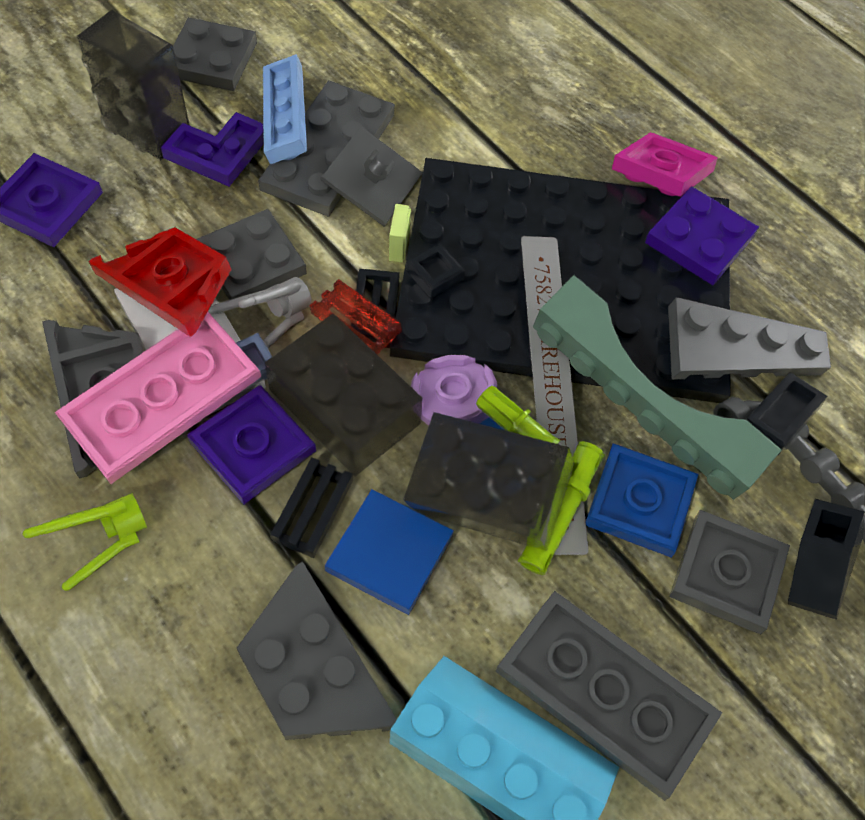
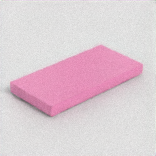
M207 312L193 336L189 337L179 329L175 330L57 410L55 414L108 482L112 484L261 378V373L227 332Z

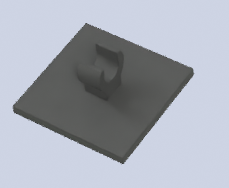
M361 126L320 180L378 223L385 226L394 214L395 204L402 203L423 172Z

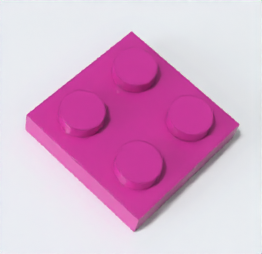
M650 132L614 156L612 170L625 174L628 180L645 182L655 186L663 194L681 197L691 186L694 187L714 171L718 157Z

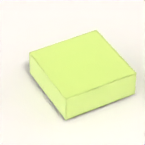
M395 204L389 235V261L403 262L406 258L411 223V209H409V205Z

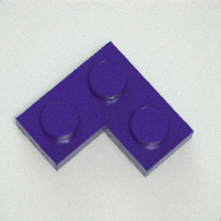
M235 112L216 136L182 123L161 147L163 158L230 187L263 146V123Z

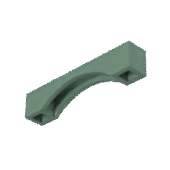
M575 275L539 310L533 325L539 338L549 347L557 348L566 355L577 372L583 376H590L602 386L604 393L612 402L617 405H624L637 417L639 424L647 432L658 435L667 442L678 459L686 464L695 466L707 477L709 485L720 494L728 495L733 500L750 489L782 451L747 420L723 418L698 411L673 399L656 387L634 365L621 346L611 322L607 302Z

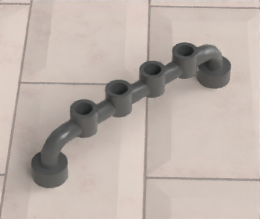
M730 397L716 405L713 414L723 418L746 420L762 402L753 400L743 401L738 397ZM806 424L784 450L788 449L800 462L801 473L809 482L819 483L831 496V503L865 511V486L859 482H853L846 486L836 476L835 472L840 468L837 455L827 448L814 452L804 441L809 435V428ZM864 518V533H863V541H864V543H865V518Z

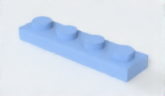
M297 54L263 66L264 154L270 164L282 160H292L300 154L307 152L303 69Z

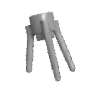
M293 277L266 290L214 304L208 312L212 315L237 307L247 308L267 302L275 316H284L286 318L263 340L266 347L269 348L291 326L304 320L302 310L311 305V294L304 281L298 277Z

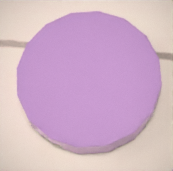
M447 355L435 358L424 365L425 369L419 375L416 373L412 378L410 389L411 403L416 415L427 425L440 430L460 431L475 427L489 417L477 407L476 402L488 387L495 386L497 388V381L492 370L485 364L483 367L475 363V358L466 355Z

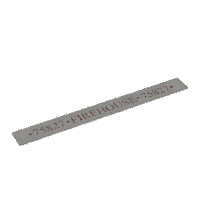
M523 236L521 244L536 418L542 427L555 438L561 440L544 461L540 462L541 475L551 468H555L554 471L542 477L545 510L556 489L554 482L558 474H563L570 463L578 441L569 358L559 349L546 345L533 328L539 310L562 287L557 239L554 237ZM581 501L554 555H586L588 553L584 501Z

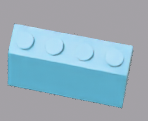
M445 656L419 684L390 730L391 745L504 820H598L607 803L619 770V766Z

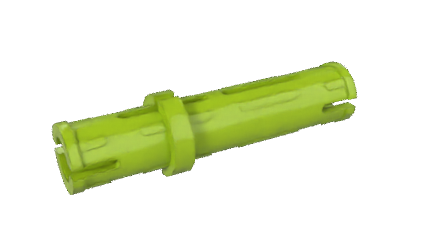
M580 441L564 473L558 474L554 482L556 489L546 506L527 546L518 559V562L529 571L539 575L546 574L551 559L565 535L581 501L587 500L591 492L589 488L591 480L605 457L602 449L598 446Z

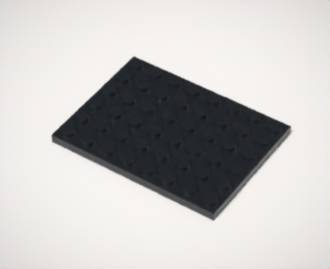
M425 158L406 263L434 246L441 244L465 270L464 280L430 299L408 274L405 264L390 344V357L429 362L432 359L447 355H466L475 358V363L483 367L485 364L495 372L533 377L521 238L523 236L554 237L558 243L562 286L575 275L607 302L611 322L621 346L634 365L656 387L671 397L721 403L731 396L730 374H724L720 378H704L703 375H689L686 379H672L668 306L677 297L730 310V266L716 283L711 285L645 243L650 230L681 198L680 196H669L661 193L659 189ZM711 197L729 208V199ZM570 363L572 383L600 386L590 376H583L577 372Z

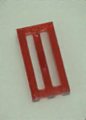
M338 279L333 283L334 290L331 292L326 290L321 294L322 300L320 302L315 300L309 305L311 314L373 359L402 331L401 323ZM331 307L335 308L341 314L350 319V322H352L358 328L364 329L370 335L375 337L377 341L375 343L372 342L363 334L354 329L352 326L343 321L341 318L332 313L329 309Z

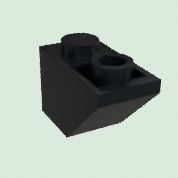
M815 499L801 538L788 597V605L837 620L862 543L865 511Z

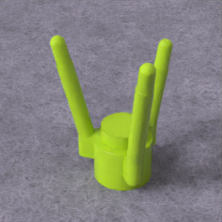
M133 493L111 501L104 506L53 519L50 522L27 528L23 531L24 538H32L100 519L108 539L118 535V541L62 584L64 591L72 589L123 549L140 542L136 532L147 528V525Z

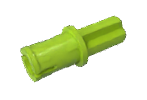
M495 386L488 387L476 402L479 409L507 431L505 437L508 439L511 436L514 437L534 454L541 463L561 441L530 417L531 411L529 409L524 412Z

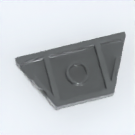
M54 320L42 321L61 408L144 352L141 338L136 332L122 330L108 332L101 327L83 325L82 329L59 326L58 322ZM65 427L74 471L79 479L87 477L97 469V466Z
M303 562L297 564L236 648L285 740L311 738L313 735L320 734L340 736L351 735L353 731L382 729V732L390 731L397 720L306 566Z

